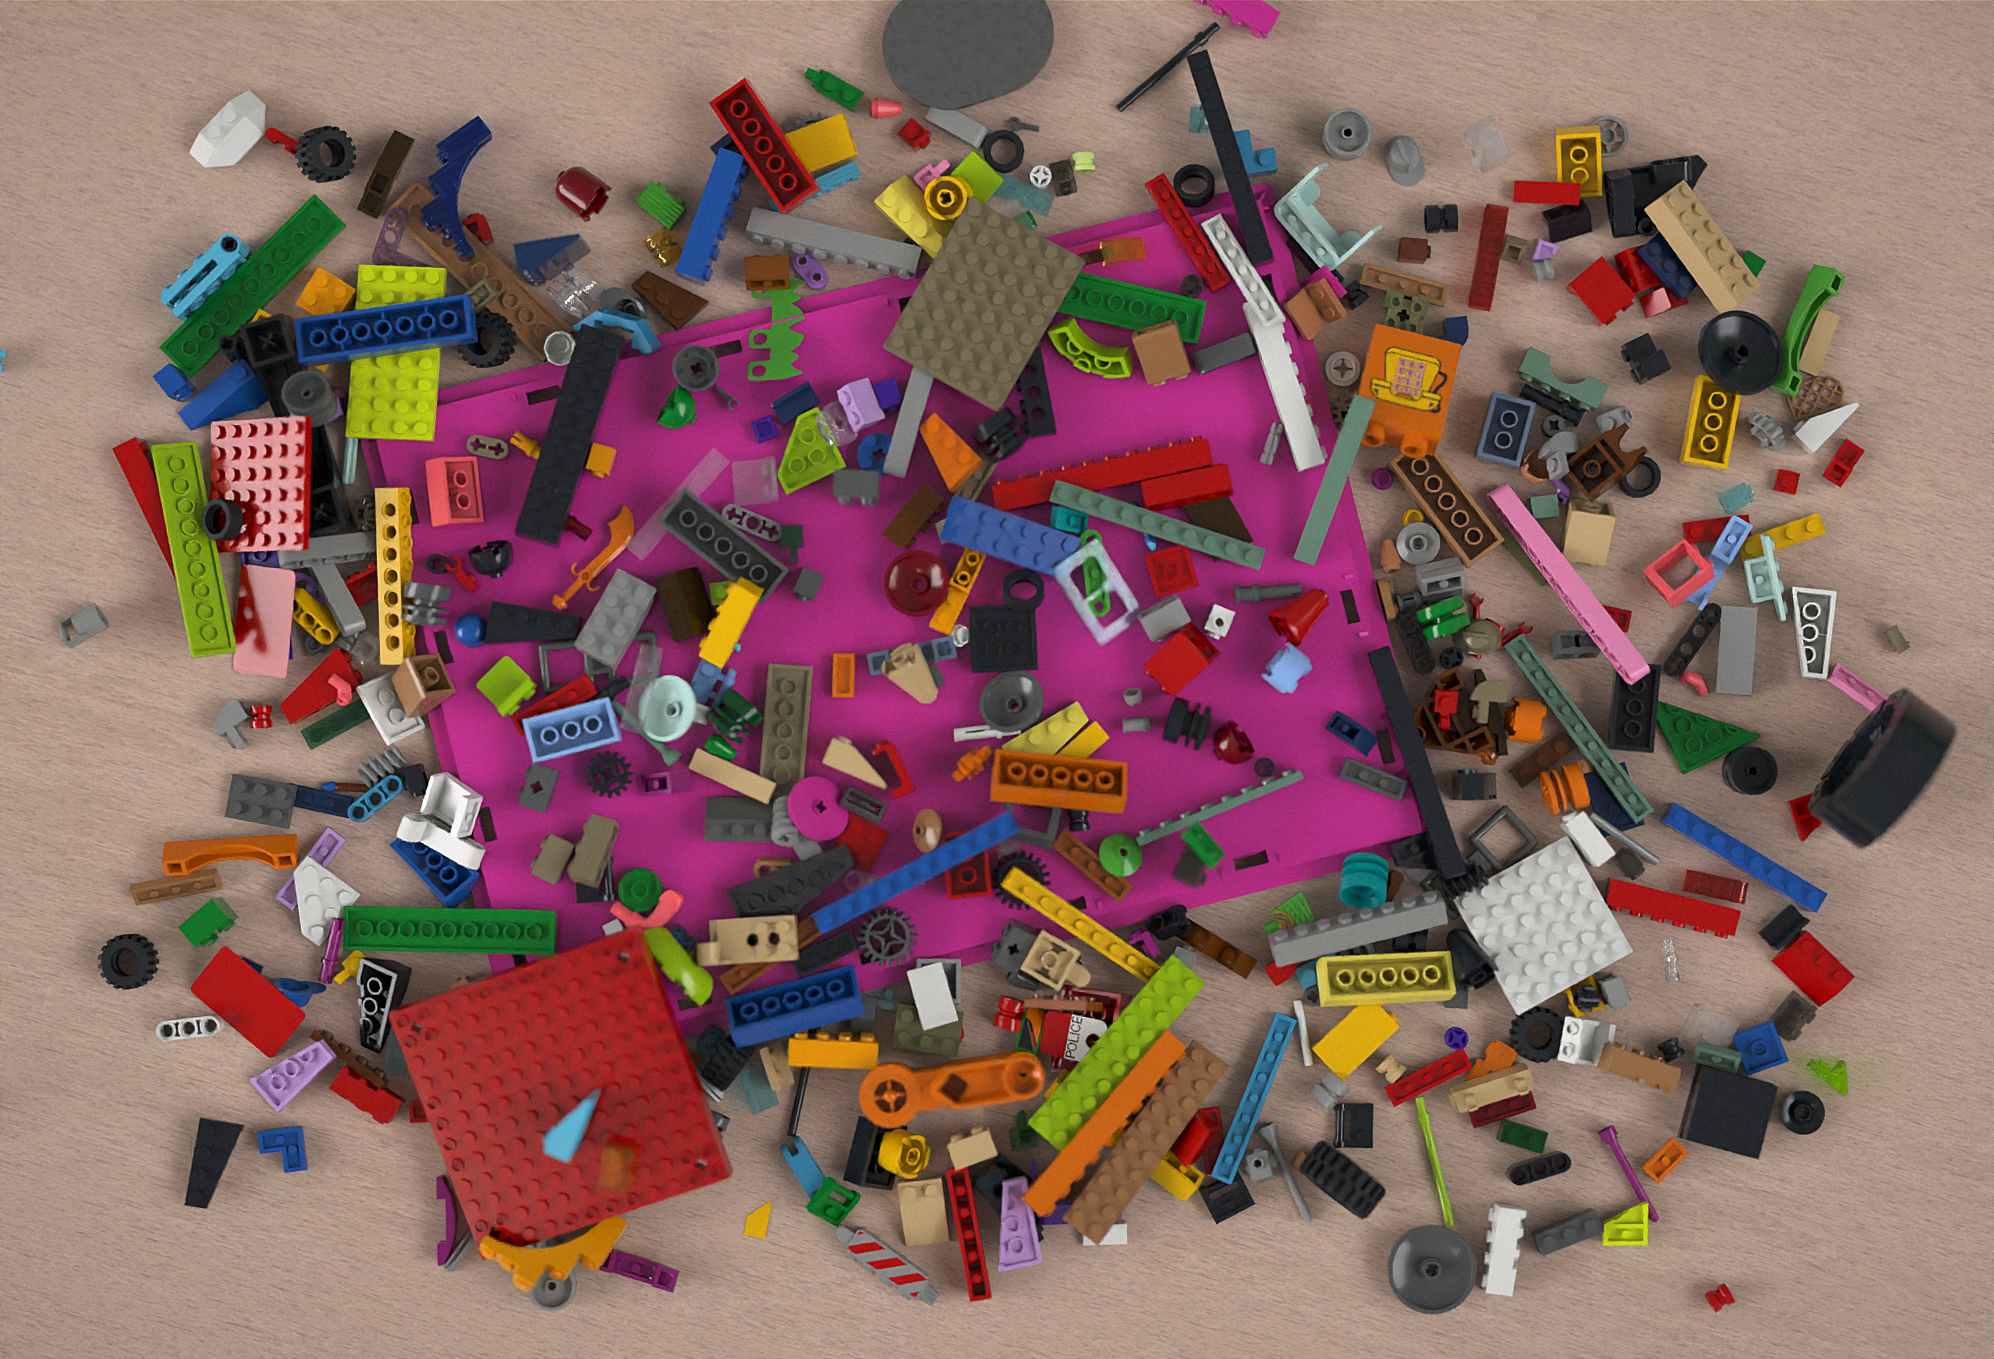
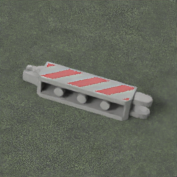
M842 1224L837 1227L835 1235L846 1244L844 1249L847 1251L846 1255L855 1262L857 1260L865 1264L864 1268L871 1274L878 1273L883 1277L881 1280L891 1288L893 1285L901 1290L899 1293L910 1301L912 1298L916 1301L919 1299L931 1306L936 1302L940 1294L929 1284L927 1272L866 1228H858L855 1232Z

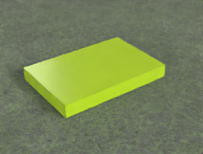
M972 150L951 174L963 178L972 189L973 198L983 204L1005 181L975 150ZM950 193L945 195L948 198L947 202L952 200Z

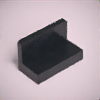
M1580 199L1579 205H1561L1541 212L1542 219L1548 227L1549 240L1553 244L1592 232L1591 213L1583 199Z
M1789 904L1758 934L1772 950H1780L1810 920L1807 917H1803L1792 904Z

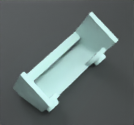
M1327 162L1314 168L1275 205L1274 214L1320 268L1326 265L1332 271L1364 246L1383 227L1381 225L1375 227L1364 237L1355 230H1349L1341 237L1312 205L1320 196V188L1313 179L1328 166Z

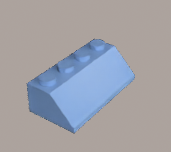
M609 697L523 720L534 763L623 741Z

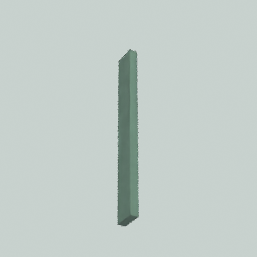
M1354 394L1293 559L1315 565L1376 400Z

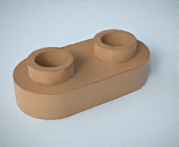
M1385 577L1377 579V590L1386 622L1396 620V615H1399L1397 603L1392 602L1391 594L1394 593L1392 583L1387 581Z
M761 857L755 862L754 875L756 877L793 864L795 861L787 858ZM762 865H767L769 868L765 869Z

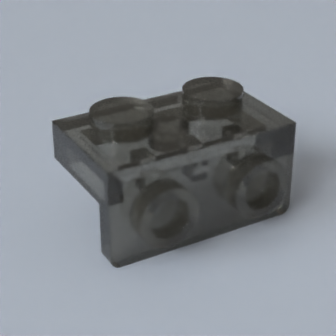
M1792 990L1768 1020H1773L1779 1036L1784 1041L1791 1042L1798 1039L1802 1033L1801 1029L1806 1023L1809 1024L1813 1021L1818 1008L1811 1005L1796 991Z

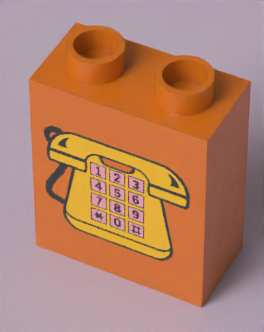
M1376 323L1368 344L1357 392L1359 395L1376 400L1361 444L1369 447H1379L1384 443L1400 447V451L1404 455L1412 458H1422L1426 454L1433 456L1442 436L1462 345Z

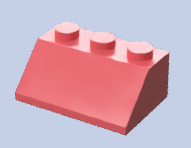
M439 457L425 461L432 527L484 522L477 457Z

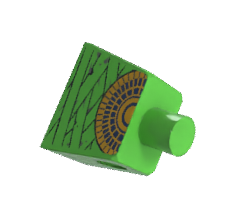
M1299 891L1271 911L1274 920L1263 926L1268 935L1277 930H1285L1300 924L1316 921L1302 892Z

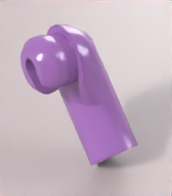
M1562 477L1557 481L1550 480L1556 487L1555 494H1557L1558 505L1567 504L1570 498V486Z

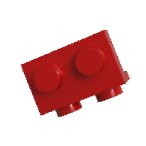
M377 561L369 564L367 570L362 573L357 571L347 576L348 580L344 582L358 607L378 598Z

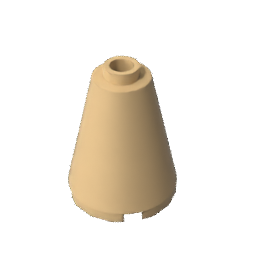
M906 643L890 653L892 658L888 662L884 660L881 669L884 675L920 703L933 702L937 697L938 688L920 647L916 643L915 646L911 643Z

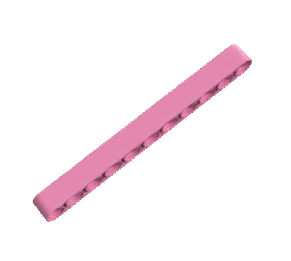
M1503 483L1488 493L1485 498L1490 508L1622 678L1632 685L1648 674L1650 668L1646 661L1513 490L1506 483Z

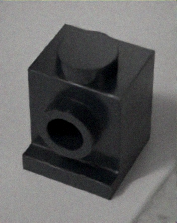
M423 763L398 769L399 774H404L405 776L402 778L405 790H409L413 798L425 795L424 790H427L429 783Z

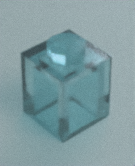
M1742 482L1717 495V498L1726 515L1754 502V492L1750 485Z

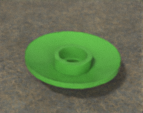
M1113 834L1102 842L1099 849V859L1103 868L1108 873L1117 877H1126L1132 875L1140 867L1142 851L1137 841L1126 834ZM1124 850L1126 856H1121L1119 851Z

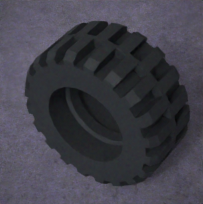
M1323 1140L1317 1142L1300 1165V1172L1308 1180L1362 1220L1369 1217L1385 1196L1386 1189L1380 1182L1348 1156Z

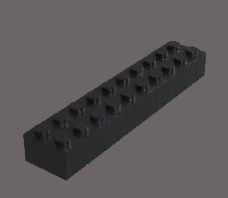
M581 324L514 531L517 537L559 549L625 345L624 336Z

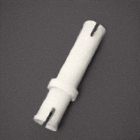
M989 725L954 728L955 742L997 737L999 739L1006 735L1021 734V731L1013 733L1000 732Z

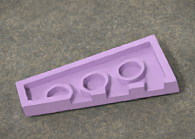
M322 1039L253 1077L250 1081L278 1113L337 1055Z
M1025 1176L1003 1181L999 1273L1043 1263L1032 1208L1021 1200L1028 1190Z

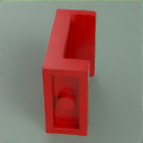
M1603 256L1565 287L1570 293L1574 292L1597 319L1599 327L1604 323L1608 326L1617 318L1615 313L1620 309L1623 312L1634 304L1631 300L1636 297Z
M886 739L876 744V749L872 751L873 754L876 756L887 751L903 786L891 791L894 798L898 799L915 791L916 788L894 742L889 743Z

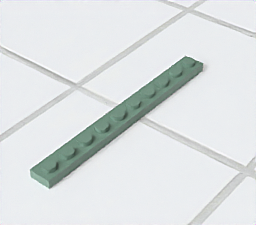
M1056 480L1049 502L1255 570H1260L1266 551L1264 548Z
M1520 634L1506 644L1503 648L1633 822L1637 824L1655 811L1524 635Z

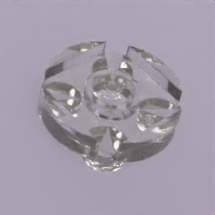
M839 401L829 403L816 416L818 430L828 445L845 446L857 438L858 431L854 432L851 424L848 422L844 407ZM835 419L838 422H842L843 425L841 426V428H838L836 426Z

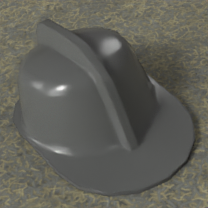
M612 287L602 294V309L607 307L647 319V309L643 301L633 297L627 291L618 287Z

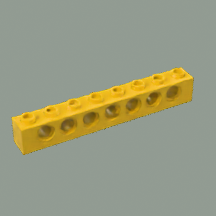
M409 487L375 488L380 664L401 665L407 657L416 656V649L414 647L415 626L411 622L401 619V613H412V609L402 608V604H413V599L404 596L405 581L412 582L411 571L413 569L411 552L413 545L411 538L412 518L410 516L411 495Z

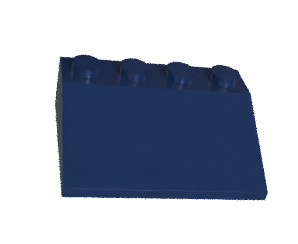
M579 233L513 244L517 271L529 284L533 283V286L545 285L546 281L554 279L590 253V247Z

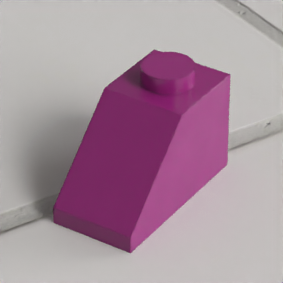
M689 769L641 775L643 797L692 791Z

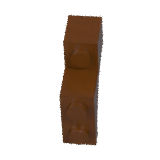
M1187 918V921L1191 924V929L1176 935V937L1247 979L1257 960Z

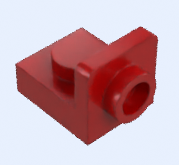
M913 118L897 133L916 152L920 148L924 150L931 142L929 139L931 132L925 130Z
M474 213L467 216V220L463 221L464 226L471 228L478 225L475 228L478 239L483 240L486 245L494 243L487 218L484 214Z

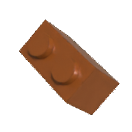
M775 254L772 256L753 255L745 257V283L747 291L790 289L789 256Z

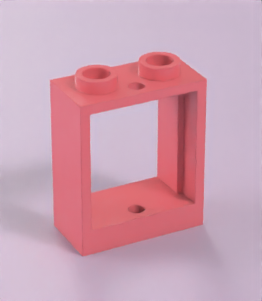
M1685 539L1642 570L1646 581L1673 609L1715 577L1712 569L1714 565L1708 557L1703 558L1698 547L1694 543L1689 544ZM1688 556L1701 571L1674 591L1660 576Z

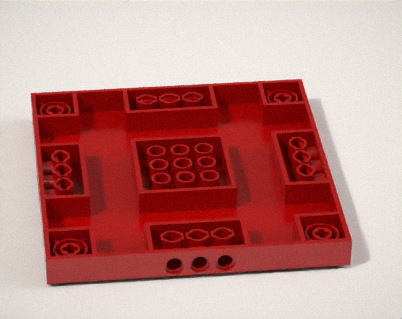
M641 924L396 1007L388 1014L478 1250L485 1236L503 1244L522 1248L729 1179L733 1173L732 1165ZM624 952V954L628 953L629 956L626 959L625 956L621 957L620 954ZM415 1024H422L423 1027H416ZM596 1088L600 1089L601 1091L579 1148L570 1161L566 1162L544 1153L546 1145L543 1144V1140L552 1125L556 1126L564 1116ZM700 1158L702 1161L707 1162L705 1166L703 1163L698 1162ZM479 1251L482 1260H486L487 1258H485L482 1255L481 1251Z

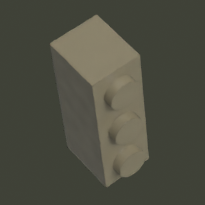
M591 814L590 819L586 820L583 827L584 835L582 840H579L576 845L575 859L571 860L568 866L569 876L574 882L598 888L620 830L616 820Z

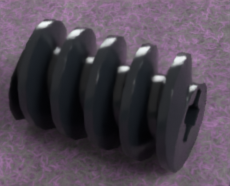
M1471 862L1472 869L1464 865L1466 869V874L1446 881L1442 876H1439L1440 885L1448 900L1449 896L1456 900L1457 892L1464 896L1465 889L1469 893L1473 892V885L1480 889L1481 881L1486 886L1489 885L1488 877L1480 862L1479 866Z

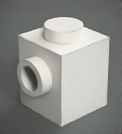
M1214 604L1203 629L1208 631L1207 636L1217 640L1220 637L1225 638L1235 612Z

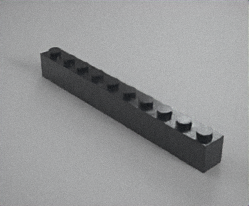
M1206 49L1188 55L1186 58L1253 267L1257 268L1275 262L1208 51Z

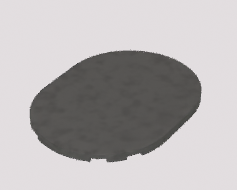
M902 0L890 14L884 28L882 38L883 61L888 75L896 87L914 102L925 107L929 106L941 110L963 109L1010 94L1033 81L1046 65L1052 50L1054 39L1053 19L1045 0Z

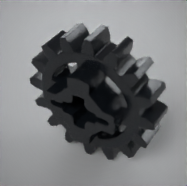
M606 750V756H603L601 752L597 753L598 759H590L593 765H586V768L590 770V773L585 774V777L590 778V781L586 783L587 786H594L592 789L593 793L599 790V797H603L605 793H607L608 798H612L613 793L618 797L621 796L620 790L627 791L626 783L632 784L633 782L628 779V776L634 775V772L628 771L632 764L624 763L627 758L626 756L618 758L619 752H615L613 756H611L610 750ZM610 759L606 766H598L602 761ZM618 763L621 765L624 775L619 773L617 769ZM611 768V773L614 774V776H617L618 778H609L608 780H606L607 776L604 775V773L600 772V770L609 771ZM595 774L600 777V785L596 782ZM614 782H620V783H621V784H620L619 786H617L616 788H614V789H609L612 783H614Z

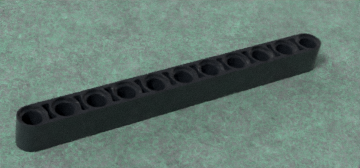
M1387 645L1367 652L1444 880L1466 874V869L1391 649Z

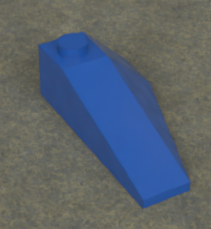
M242 358L224 371L181 409L178 414L192 431L210 425L211 422H217L246 411L255 410L267 402L268 397L249 361Z
M398 837L390 844L394 851L445 908H456L465 901L480 877L476 870L462 866L422 842H408Z

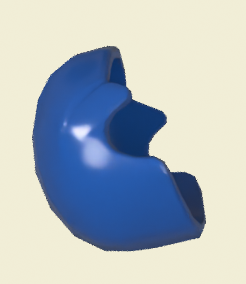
M466 613L460 616L454 625L458 641L467 648H478L484 644L487 623L484 618L477 613Z

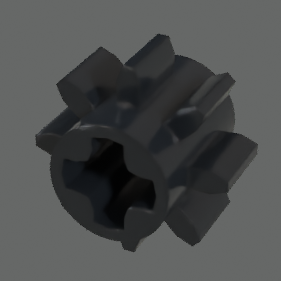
M1581 984V989L1574 991V1005L1578 1006V1009L1582 1012H1592V1007H1598L1600 1004V993L1595 991L1596 988L1592 987V985Z

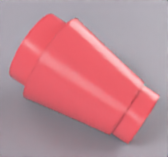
M877 97L875 100H870V117L881 119L902 114L901 102Z

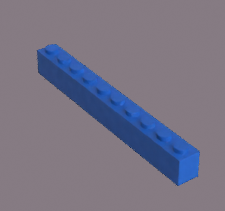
M1009 811L812 914L821 934L828 933L1022 830L1012 811Z

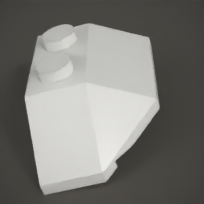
M250 90L230 100L200 131L189 153L205 168L235 166L265 135L266 105Z

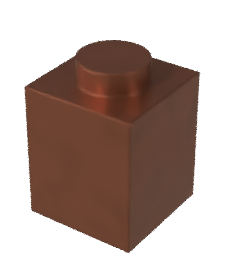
M1401 237L1399 240L1397 262L1424 264L1426 258L1430 259L1431 245H1427L1428 239Z

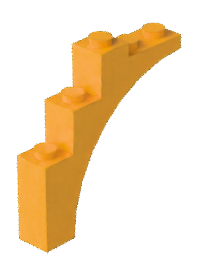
M619 1216L600 1221L586 1234L569 1243L541 1249L518 1248L485 1236L480 1244L479 1251H481L485 1258L489 1260L494 1259L501 1263V1267L505 1270L514 1271L512 1281H514L515 1285L522 1290L527 1289L531 1292L545 1271L553 1279H560L565 1282L578 1261L586 1269H593L598 1272L625 1231L627 1221Z

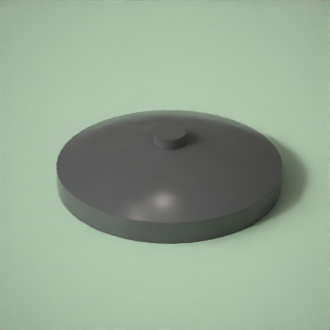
M1421 1225L1410 1229L1395 1242L1388 1257L1387 1276L1393 1292L1407 1307L1424 1314H1441L1456 1308L1468 1297L1476 1279V1262L1470 1246L1458 1233L1441 1225Z

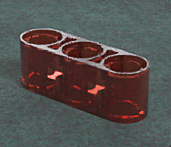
M1687 869L1682 891L1745 905L1749 883Z

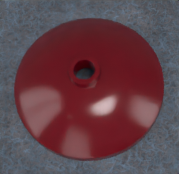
M922 550L907 551L896 557L889 565L884 578V590L887 599L896 610L909 616H925L936 611L946 600L950 588L949 573L944 563L937 556ZM923 581V587L918 589L917 582Z

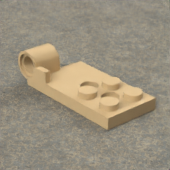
M796 915L709 920L710 943L696 944L698 966L799 960ZM773 932L778 933L780 936V942L777 945H773L769 939ZM751 934H756L759 939L758 944L754 947L748 942V937Z

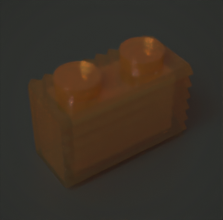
M606 1141L602 1150L598 1190L625 1193L628 1187L632 1186L633 1174L630 1173V1166H634L636 1152H632L633 1145Z

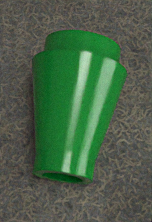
M714 732L703 746L708 749L707 752L724 758L729 762L733 760L738 752L720 734L717 735Z

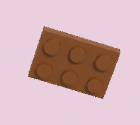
M1033 994V999L1025 998L1024 1007L1103 1011V1002H1095L1094 997Z

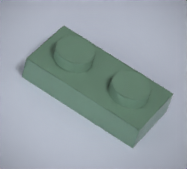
M1698 1041L1693 1062L1736 1074L1742 1053Z

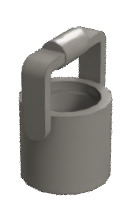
M96 603L73 613L58 624L61 640L69 649L78 646L92 636L109 628L107 618ZM70 624H73L79 636L70 640L66 628Z

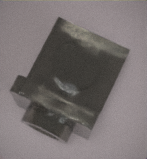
M1070 159L1050 163L1049 169L1056 196H1068L1076 193V179Z

